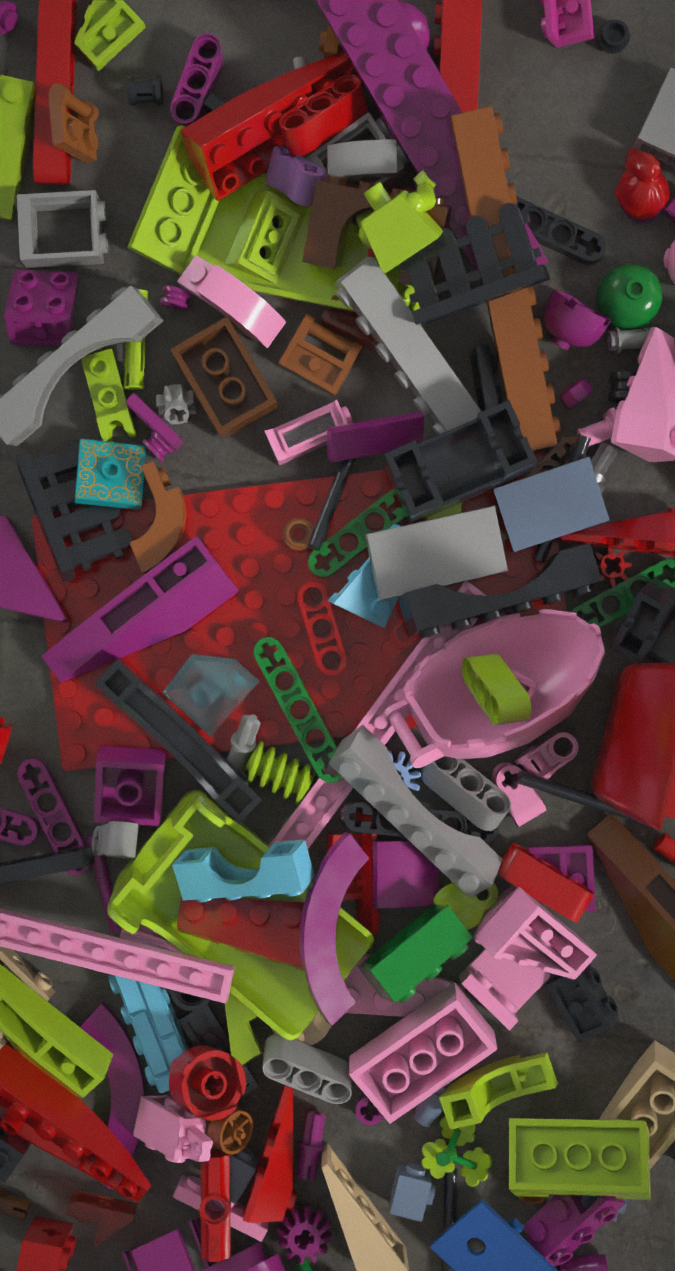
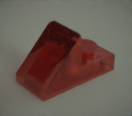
M74 1190L69 1200L66 1214L74 1216L76 1220L81 1222L99 1221L94 1246H97L133 1222L138 1203Z

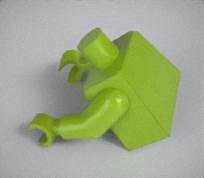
M424 170L413 179L418 185L417 192L409 193L404 190L391 199L381 182L363 193L374 211L368 210L356 216V221L360 228L359 238L366 248L373 250L384 274L438 239L443 233L439 225L426 212L431 210L436 203L433 188L437 184L428 178Z

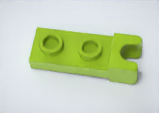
M112 348L81 358L102 440L113 442L112 432L118 426L124 427L130 438H135L137 434L129 407L126 404L127 399Z

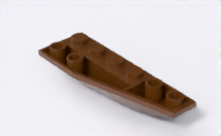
M608 813L586 835L648 952L675 981V880L613 814Z

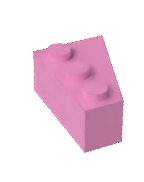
M520 887L475 936L493 958L514 960L522 966L529 964L540 967L542 971L571 979H576L597 956L574 931Z

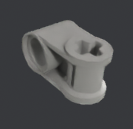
M112 821L108 822V824L97 826L92 837L93 855L134 859L136 857L139 824Z

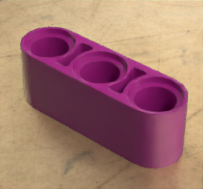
M201 34L195 38L170 106L175 128L181 125L187 127L206 114L204 102L211 93L213 94L224 63L221 43L213 34ZM206 50L216 52L212 58L206 59L201 57V54ZM196 80L205 82L204 86L200 89L189 87ZM185 110L194 112L193 117L188 120L178 118L180 113Z

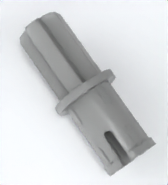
M255 714L242 716L238 730L232 735L230 740L232 747L226 760L238 771L245 769L249 754L255 749L257 744L255 738L260 727V721L257 720Z

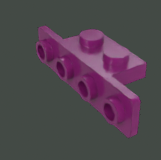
M555 1195L524 1224L523 1230L531 1246L556 1268L558 1265L569 1261L573 1256L572 1252L580 1245L592 1240L595 1236L594 1232L598 1228L614 1220L618 1215L617 1211L625 1205L623 1199H616L615 1196H601L592 1206L585 1210L577 1195Z

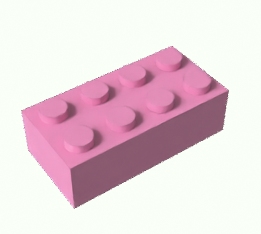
M454 982L349 1056V1076L390 1124L497 1050L495 1033Z

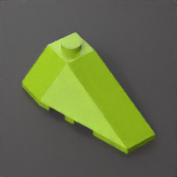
M0 75V219L13 221L17 194L20 191L34 129L36 86L32 81Z

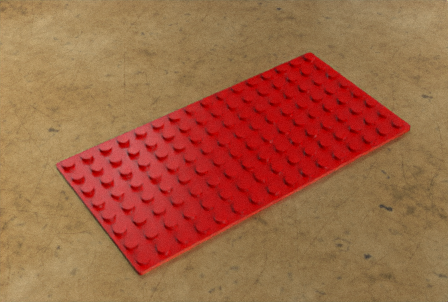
M533 451L537 459L534 468L546 456L544 451ZM548 466L542 467L539 473L547 471ZM385 470L349 474L323 543L393 489ZM526 474V475H524V476H521V477H519V478H517V479H515V480H512V481H510V482H508V483H505V484H503V485H506V484H509V483H511V482H514V481L523 479V478H525L528 474ZM335 476L183 495L186 504V526L176 551L198 536L239 592L187 631L120 659L127 662L218 752L231 750L230 740L232 735L237 732L242 716H250L251 714H255L257 720L260 721V727L255 738L256 743L261 740L264 742V747L300 742L255 660L254 647L260 639L272 637L284 646L333 738L348 736L355 730L416 647L402 649L394 645L390 639L389 629L391 624L397 618L403 616L398 599L385 628L330 603L346 655V665L336 675L324 674L317 666L298 603L297 595L299 589L308 582H316L325 588L328 598L335 592L339 593L347 584L348 576L354 570L358 571L369 558L368 547L333 575L320 578L311 572L308 564L310 554L314 550L308 548L297 551L288 547L283 538V529L294 518L307 519L315 527ZM489 490L462 502L461 513L495 506L496 508L498 503L494 490ZM396 495L393 496L394 504L388 509L385 503L379 506L387 513L391 522L396 519L391 513L401 507ZM155 499L142 500L141 510L120 508L119 519L111 523L113 530L125 529L129 531L132 535V541L142 537L154 522L156 515ZM87 507L69 509V511L73 513ZM59 510L52 511L54 518L61 517ZM372 513L366 517L365 525L370 531L376 532L383 528L384 519L381 515ZM498 513L500 531H507L502 515ZM34 514L32 524L38 569L69 620L66 623L44 618L47 648L49 650L144 574L141 572L134 552L130 547L128 550L123 551L124 557L115 560L114 555L91 562L92 569L83 571L82 566L75 568V579L63 583L37 516ZM405 517L397 525H409L407 518ZM427 518L420 520L418 522L427 521ZM102 526L79 533L82 542L105 535ZM300 528L296 529L293 533L294 539L298 541L303 540L306 536V532ZM347 533L340 538L339 545L344 551L352 552L358 547V539L354 534ZM70 537L63 539L66 548L73 546ZM508 537L502 543L508 571L467 581L487 596L508 593L525 586L545 565V563L533 559L538 544L514 552ZM557 538L552 543L547 560L559 552ZM332 543L327 547L332 550V553L327 557H322L320 554L317 555V564L314 567L317 570L323 568L325 571H328L331 568L329 562L334 557H337L338 562L345 558L337 553ZM464 581L444 585L443 587L457 591ZM315 588L308 589L303 595L304 603L311 607L319 605L322 600L321 592ZM563 594V600L549 605H544L542 600L532 603V609L520 612V617L537 615L539 610L543 609L567 612L565 596ZM507 610L501 612L502 616L509 615ZM479 617L472 628L486 622H483L482 617ZM318 620L313 625V633L317 638H326L331 634L332 626L326 620ZM268 644L264 646L265 653L262 654V658H269L274 665V668L268 669L269 673L277 667L286 665L285 660L279 664L275 659L274 652L277 651V647L272 648ZM328 651L322 657V664L328 670H335L341 664V657L335 651ZM115 661L62 683L50 669L62 768L66 771L96 768V759L100 746L166 749L94 684ZM289 672L280 673L276 679L277 687L280 690H288L294 683V678ZM301 700L295 702L291 710L292 715L296 719H304L309 713V705ZM411 715L404 718L409 728L417 727ZM319 729L312 730L307 736V741L325 739L324 733ZM166 749L165 759L175 758V757Z

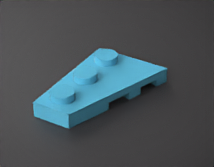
M393 524L391 528L400 527V525ZM369 557L358 571L354 570L348 576L347 584L339 593L335 592L328 602L385 628L399 596L383 600L378 599Z

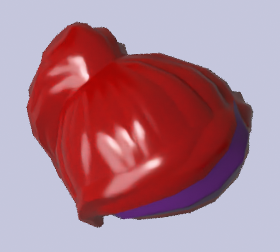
M631 148L625 156L626 170L620 177L614 193L623 212L631 220L638 223L650 222L657 217L660 210L665 208L670 197L668 182L665 175L661 172L658 159L653 154Z

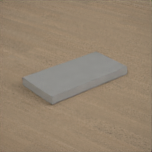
M495 506L365 534L379 600L401 596L405 592L435 584L444 586L508 571Z

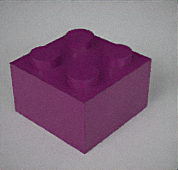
M100 746L96 759L93 822L108 823L118 821L160 826L166 749Z

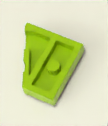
M93 0L92 4L88 5L84 16L85 23L79 29L74 43L82 55L97 71H100L146 27L144 22L123 0Z

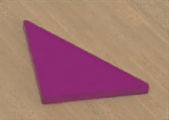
M5 514L0 517V608L66 623L69 620L10 519Z

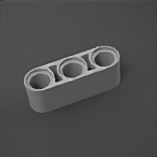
M444 756L425 765L421 770L422 781L430 789L482 830L492 831L496 829L511 808V801L506 793L464 759Z
M279 1034L272 1035L266 1039L262 1070L266 1077L329 1103L342 1104L350 1099L352 1095V1078L349 1076V1062L298 1040H287Z

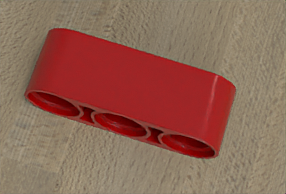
M349 74L339 77L281 116L279 125L289 154L303 156L312 152L367 113L368 106L362 82L358 76Z
M308 582L302 585L297 596L315 660L320 671L324 674L336 675L345 668L346 655L330 602H328L329 598L321 584ZM311 588L318 589L322 594L320 604L314 607L306 605L303 601L304 593ZM326 620L331 624L332 631L328 637L317 638L314 635L312 628L316 621ZM328 651H335L341 657V664L335 670H328L322 664V657Z
M511 843L502 858L503 860L497 872L500 877L517 888H522L533 898L576 923L580 920L595 895L587 886L515 843Z

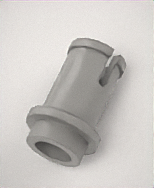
M616 327L613 331H608V350L620 353L621 350L642 348L649 332L648 327L632 330H620L619 327Z

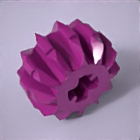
M307 1203L305 1210L302 1212L297 1205H294L292 1215L285 1213L282 1221L283 1224L277 1226V1234L281 1237L278 1240V1246L280 1249L287 1248L286 1257L288 1259L297 1254L300 1265L304 1263L305 1256H309L310 1260L315 1263L317 1261V1252L324 1255L328 1252L326 1243L332 1241L333 1235L328 1231L331 1228L330 1219H322L323 1210L321 1208L311 1213V1204ZM302 1230L309 1231L307 1237L300 1236Z

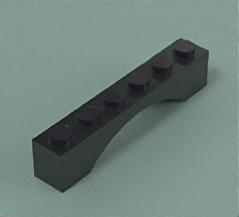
M588 543L559 551L547 560L541 571L528 584L508 593L491 596L468 595L435 584L405 592L398 598L409 637L420 634L421 639H426L440 634L439 628L451 625L452 631L472 625L470 620L482 617L483 622L502 617L501 611L512 609L513 613L516 614L532 609V603L541 600L544 605H549L563 600V594L572 592L574 597L591 593L593 592L591 586L601 582L602 579L591 544Z
M117 659L94 683L120 709L164 746L238 824L262 801L264 796L123 659Z

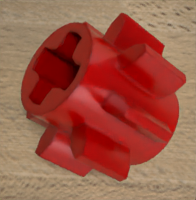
M611 546L606 547V556L598 552L594 554L595 559L598 561L597 566L602 581L608 580L609 588L615 586V578L626 581L628 578L623 572L632 566L631 563H625L622 558L626 551L623 550L615 554ZM613 560L616 563L614 565L616 572L613 571L607 574L605 572L607 565L604 561L609 562Z

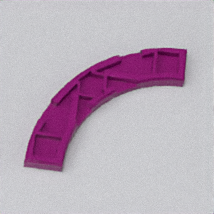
M347 832L334 843L320 863V870L315 877L312 887H309L300 922V959L308 983L307 988L318 1011L331 1026L356 1003L349 993L339 970L336 957L335 935L338 913L346 890L357 872L369 859L351 834Z
M102 1002L80 1028L113 1053L107 1070L111 1092V1112L108 1128L132 1156L138 1142V1138L133 1136L139 1104L141 1096H145L144 1076L139 1056L136 1054L127 1030L115 1013Z

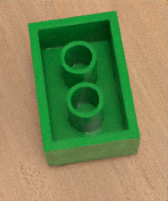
M431 905L357 967L381 998L394 1003L399 1000L403 1003L416 993L415 986L423 979L429 981L437 976L443 969L440 965L451 957L453 960L462 955L468 949L466 943L473 937L448 905Z

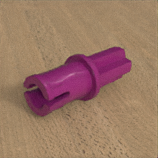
M311 1110L306 1113L302 1141L298 1142L301 1150L296 1177L306 1180L308 1176L309 1181H315L317 1178L320 1151L324 1150V1145L321 1142L326 1117L320 1111Z

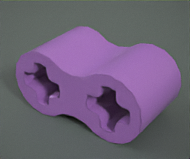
M276 146L272 150L265 181L269 186L285 192L293 202L303 206H312L316 180H322L325 171L321 166L305 160L302 156L289 154L286 146Z

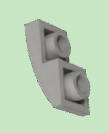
M396 139L364 140L327 145V174L346 177L347 181H361L362 177H395L397 174Z

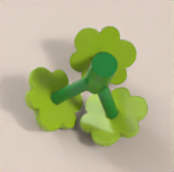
M442 1117L440 1120V1126L443 1128L441 1133L444 1138L450 1139L449 1145L446 1146V1142L443 1139H437L434 1143H425L422 1146L424 1158L421 1161V1165L424 1169H429L430 1175L433 1178L440 1179L445 1173L454 1171L455 1165L453 1162L463 1165L460 1169L461 1176L465 1177L468 1186L475 1187L479 1181H485L488 1178V1169L491 1167L492 1158L484 1153V1150L480 1147H476L474 1151H466L463 1157L458 1156L455 1147L464 1146L466 1142H473L476 1126L474 1124L450 1130L446 1117Z

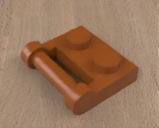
M60 83L52 85L48 94L52 144L84 163L97 161L98 137L94 129V122L99 116L98 108L91 102H83L72 95L66 86ZM66 107L76 112L77 118L67 113Z
M306 314L281 357L279 366L336 397L364 346L356 341L351 343L315 322V318ZM311 334L345 353V359L342 362L305 341L306 336Z

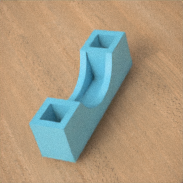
M305 840L274 842L261 857L260 867L253 869L241 868L231 864L219 853L216 847L186 849L172 864L182 899L197 900V902H206L213 898L236 900L243 896L266 898L274 894L297 896L305 891L315 877Z

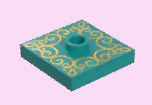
M80 439L74 503L141 510L144 472L141 466L145 464L146 446Z

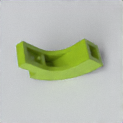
M547 1052L523 1058L520 1055H515L490 1063L466 1074L446 1088L439 1099L449 1128L452 1130L479 1124L483 1121L486 1114L499 1104L516 1097L555 1089L558 1082Z

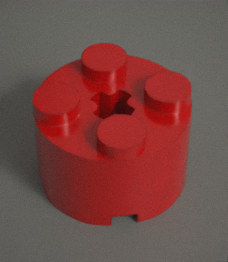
M205 1045L195 1046L184 1051L170 1065V1094L174 1102L182 1110L209 1121L223 1119L234 1112L241 1095H244L246 1089L244 1069L237 1059L225 1051Z

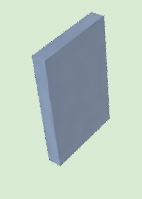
M590 457L493 489L514 552L609 521Z

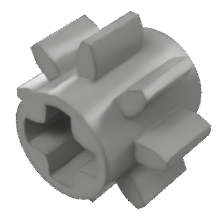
M182 384L164 386V395H156L158 417H165L172 425L187 423L189 414H196L194 391H187Z

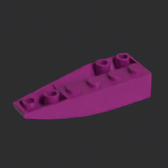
M196 536L110 600L41 657L62 683L187 631L237 594L239 590L201 539Z

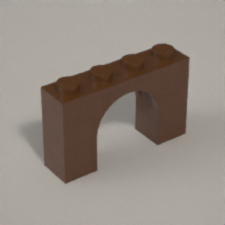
M327 174V180H316L302 262L332 269L341 266L349 225L359 212L371 207L363 193L376 185L375 183L360 181L359 187L346 184V177ZM392 188V193H388V195L392 199L404 191V189ZM435 196L436 203L434 207L426 212L440 228H448L453 206L444 205L445 198ZM433 241L424 247V250L427 251L435 248V242ZM439 257L428 261L436 285L441 265ZM408 269L401 270L399 283L413 286Z

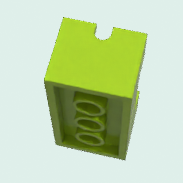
M509 1118V1190L515 1196L549 1197V1194L615 1196L616 1199L651 1200L649 1130L646 1121Z

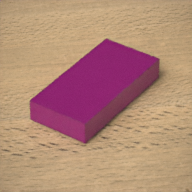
M133 393L126 400L127 406L147 426L154 430L173 451H177L184 444L183 440L138 396Z

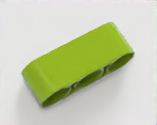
M498 653L464 657L461 668L463 680L493 725L522 722L530 719L532 711L530 697Z

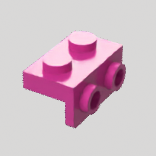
M540 0L545 11V18L541 20L542 32L544 37L548 38L556 48L594 39L591 0Z

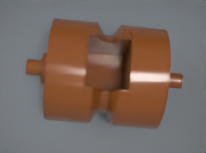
M236 1108L233 1113L223 1119L214 1121L205 1119V1134L213 1140L212 1146L227 1154L232 1155L242 1151L252 1136V1118L247 1112Z

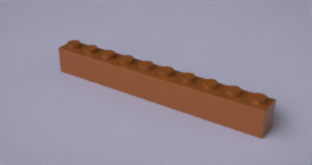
M493 106L452 115L449 118L469 218L481 216L487 221L489 227L501 223L499 219L500 208L506 203H517L513 182L507 184L505 170L510 169L507 148H500L498 138L499 134H503L500 112L494 113ZM504 232L492 236L499 261L510 258L511 254ZM515 267L503 270L504 276L508 277L516 274ZM533 286L487 302L506 401L510 400L520 422L521 433L523 437H527L532 451L557 446L556 436L561 435L558 416L552 417L550 404L555 403L552 384L546 385L544 372L549 371L546 352L539 351L537 339L543 338L539 318L533 319L531 306L536 305Z

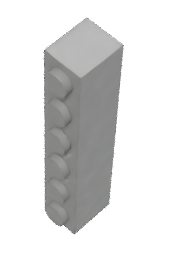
M373 257L364 259L335 282L339 288L336 291L338 298L345 307L349 308L352 306L359 316L356 322L360 329L367 336L372 334L378 343L375 346L378 354L386 363L392 362L397 369L394 375L404 389L410 388L417 397L413 402L424 416L429 414L435 425L432 428L436 435L476 419L481 410L422 326L415 324L412 312Z

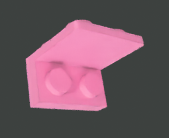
M484 949L458 976L461 984L510 1031L519 1021L515 1013L549 979L550 974L542 971L540 967L529 964L522 966L517 964L516 961L506 958L501 960L493 958Z

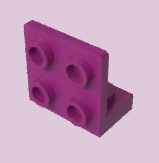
M14 270L4 314L10 344L62 345L61 340L69 332L75 330L73 310L79 283L77 272Z

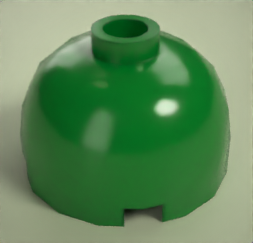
M624 264L612 269L602 279L597 291V310L611 319L609 326L612 328L619 327L622 330L643 328L657 315L662 304V286L658 277L649 268L639 264Z

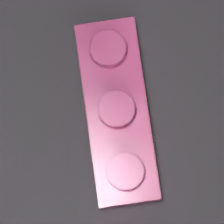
M181 1175L175 1187L173 1198L199 1210L201 1203V1179L195 1176H189L188 1178ZM213 1199L207 1202L208 1207L213 1211L224 1209L223 1203L219 1200ZM238 1202L236 1205L231 1203V1227L262 1242L268 1230L269 1222L243 1221L245 1206Z

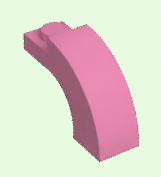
M197 255L177 281L182 288L202 299L224 316H228L229 320L245 335L266 348L269 347L286 323L264 299L223 268L216 264L213 266Z

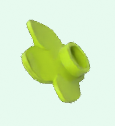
M451 881L450 884L439 890L433 898V902L436 905H448L464 927L469 930L481 922L484 910L490 909L496 903L498 889L493 882V885L486 888L488 891L487 897L484 900H479L477 894L469 898Z

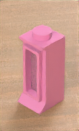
M335 400L326 406L276 428L266 430L265 434L280 466L327 445V428L353 424V420L346 406L340 407L338 401Z

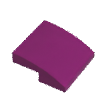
M389 839L373 841V908L434 905L433 898L439 892V868L409 840Z

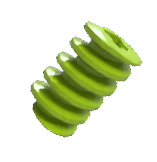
M260 740L256 744L244 771H249L248 781L252 782L259 775L261 776L260 787L263 788L271 781L272 793L275 794L283 787V798L287 799L295 793V804L299 805L304 799L316 772L312 776L310 775L311 765L308 763L299 770L298 758H294L287 764L286 752L275 758V747L273 746L264 753V742Z

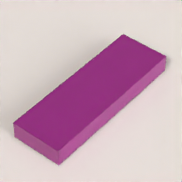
M420 412L327 428L328 459L332 463L390 452L415 440L419 444L423 442L424 416Z

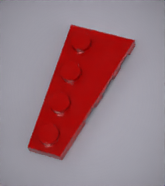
M181 896L177 920L179 932L217 944L221 943L234 947L236 950L253 953L265 957L267 960L277 963L281 962L304 971L301 965L299 948L300 922L304 902L255 899L227 900L226 898H213L206 902H197V900H183Z

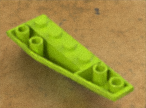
M0 964V1031L25 1059L75 1096L84 1098L104 1079L113 1053Z

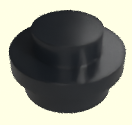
M620 20L605 22L597 34L598 45L603 51L610 54L623 51L630 40L629 29Z

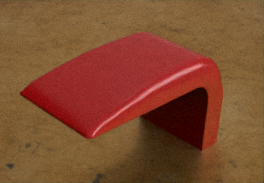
M675 663L631 664L623 668L617 676L591 787L597 799L608 807L658 831L662 828L664 817L675 819Z

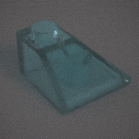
M192 654L163 693L212 736L260 681L236 659Z

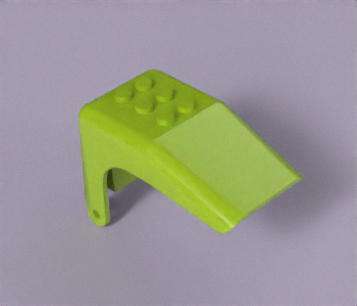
M201 790L189 791L178 801L161 822V825L156 828L137 851L136 857L131 859L120 872L107 907V914L120 927L131 934H135L141 924L164 937L186 955L234 966L230 993L281 1037L290 1041L294 1040L302 1034L319 1012L307 988L308 983L305 971L281 962L277 963L267 960L265 957L253 953H245L221 943L217 944L179 932L177 929L181 892L172 864L186 849L216 847L219 853L231 864L241 868L253 869L260 867L261 857L270 848L264 840L242 822L238 824L208 794ZM311 881L305 891L297 896L274 894L266 898L243 896L239 899L305 902L309 887H312L313 882ZM340 907L336 924L335 946L339 970L344 981L374 944V937L365 927Z

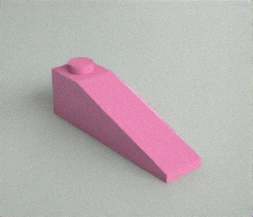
M650 327L638 356L639 368L636 376H630L627 383L630 390L626 400L620 401L617 406L611 443L648 462L674 461L675 338L657 327Z

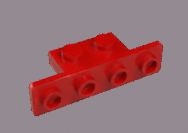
M357 800L360 802H368L367 800ZM357 807L356 823L358 820L372 822V815L359 813ZM351 832V836L369 859L352 879L342 901L356 900L357 921L371 934H377L380 910L379 908H373V841H377V834ZM344 833L327 834V853Z

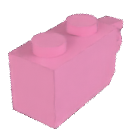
M168 1095L141 1096L133 1136L145 1142V1147L163 1153L168 1161L183 1163L188 1158L198 1162L209 1161L210 1150L213 1145V1140L205 1134V1119L182 1110L174 1102L173 1098Z

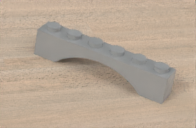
M131 285L128 288L122 287L112 295V302L103 310L99 308L92 312L86 318V325L79 331L73 330L61 340L62 345L54 352L49 351L41 356L37 361L38 366L34 370L18 376L12 383L14 387L5 395L4 393L0 394V437L7 445L18 446L42 425L44 410L51 392L60 378L74 363L88 353L104 346L122 342H140L164 321L140 290Z
M364 725L341 741L328 764L458 888L471 898L493 885L503 859L480 837L457 831L431 814L415 798L403 782L391 760L387 747Z

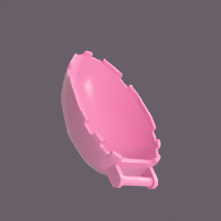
M543 609L539 610L537 615L520 617V613L505 615L465 630L445 642L444 648L431 657L427 655L418 665L419 670L405 684L403 692L406 699L388 707L384 711L383 717L387 723L393 725L411 755L410 762L414 768H421L444 756L456 759L487 758L528 744L569 717L594 682L605 654L600 627L594 623L590 625L577 617V613ZM498 653L510 669L519 671L539 683L530 699L532 707L530 719L522 722L493 725L463 680L461 668L464 657ZM412 716L428 746L424 748L420 746L406 723L405 717Z

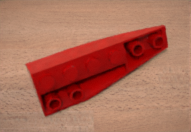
M345 52L324 58L267 81L235 97L180 130L188 157L215 200L223 199L268 171L273 148L276 146H286L279 125L281 116L339 77L349 74L358 76Z
M7 1044L4 1045L0 1051V1126L9 1134H16L25 1141L111 1187L123 1197L139 1202L149 1190L151 1184L112 1131L77 1096L33 1065Z

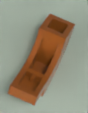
M154 461L141 467L155 499V519L151 528L142 537L129 542L143 574L149 572L176 551L186 526V504L182 490L179 487L167 490L166 487L172 484L164 466L158 468Z

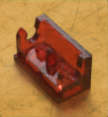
M333 295L331 300L338 301L339 298L338 296ZM331 307L324 311L321 317V325L352 342L356 341L363 345L364 348L379 355L375 349V346L378 345L372 334L367 336L360 329L356 322V319L359 317L356 312Z

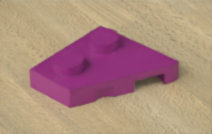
M592 844L529 846L530 852L587 886L595 893ZM595 895L584 912H596Z

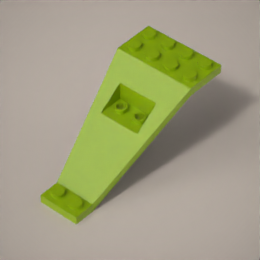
M182 125L178 126L127 248L179 276L183 274L197 255L214 266L216 264L254 292L355 312L352 306L347 308L340 301L336 294L339 288L335 282L364 259L369 258L368 248L363 245L359 238L360 228L350 223L340 267L332 269L302 262L312 206L297 204L289 199L285 192L269 186L265 181V173L223 199L215 200L188 157L180 132L185 127ZM274 217L278 220L277 228H275L272 224V219ZM261 247L266 250L264 259L260 256ZM400 265L385 273L410 311L420 309L419 303H411L409 297L410 294L415 293L413 286L399 283Z

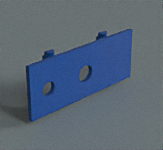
M483 1199L430 1243V1248L454 1271H558L519 1234L524 1229V1225L514 1218L506 1222ZM471 1238H479L485 1243L486 1248L479 1252L473 1251L469 1248L467 1241Z

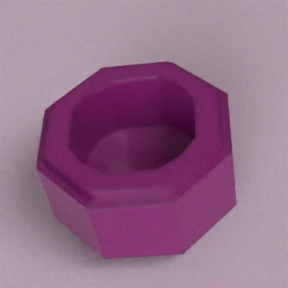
M580 379L566 387L559 400L566 409L570 410L591 395L593 389L586 379Z

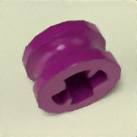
M163 286L162 292L165 293V296L160 298L159 303L167 308L187 311L189 306L186 304V300L191 298V293L178 287Z
M154 430L151 432L150 439H143L141 441L161 462L165 461V454H172L174 452Z
M363 1093L358 1097L355 1104L356 1116L365 1125H376L384 1116L379 1110H374L372 1116H367L365 1109L361 1111V1107H366L368 1101H370Z

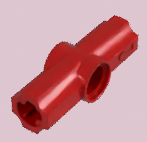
M210 1150L209 1161L201 1162V1203L199 1208L201 1217V1259L208 1262H221L231 1258L232 1197L230 1194V1154L221 1150ZM213 1199L219 1200L223 1203L224 1209L213 1211L208 1207L207 1202Z

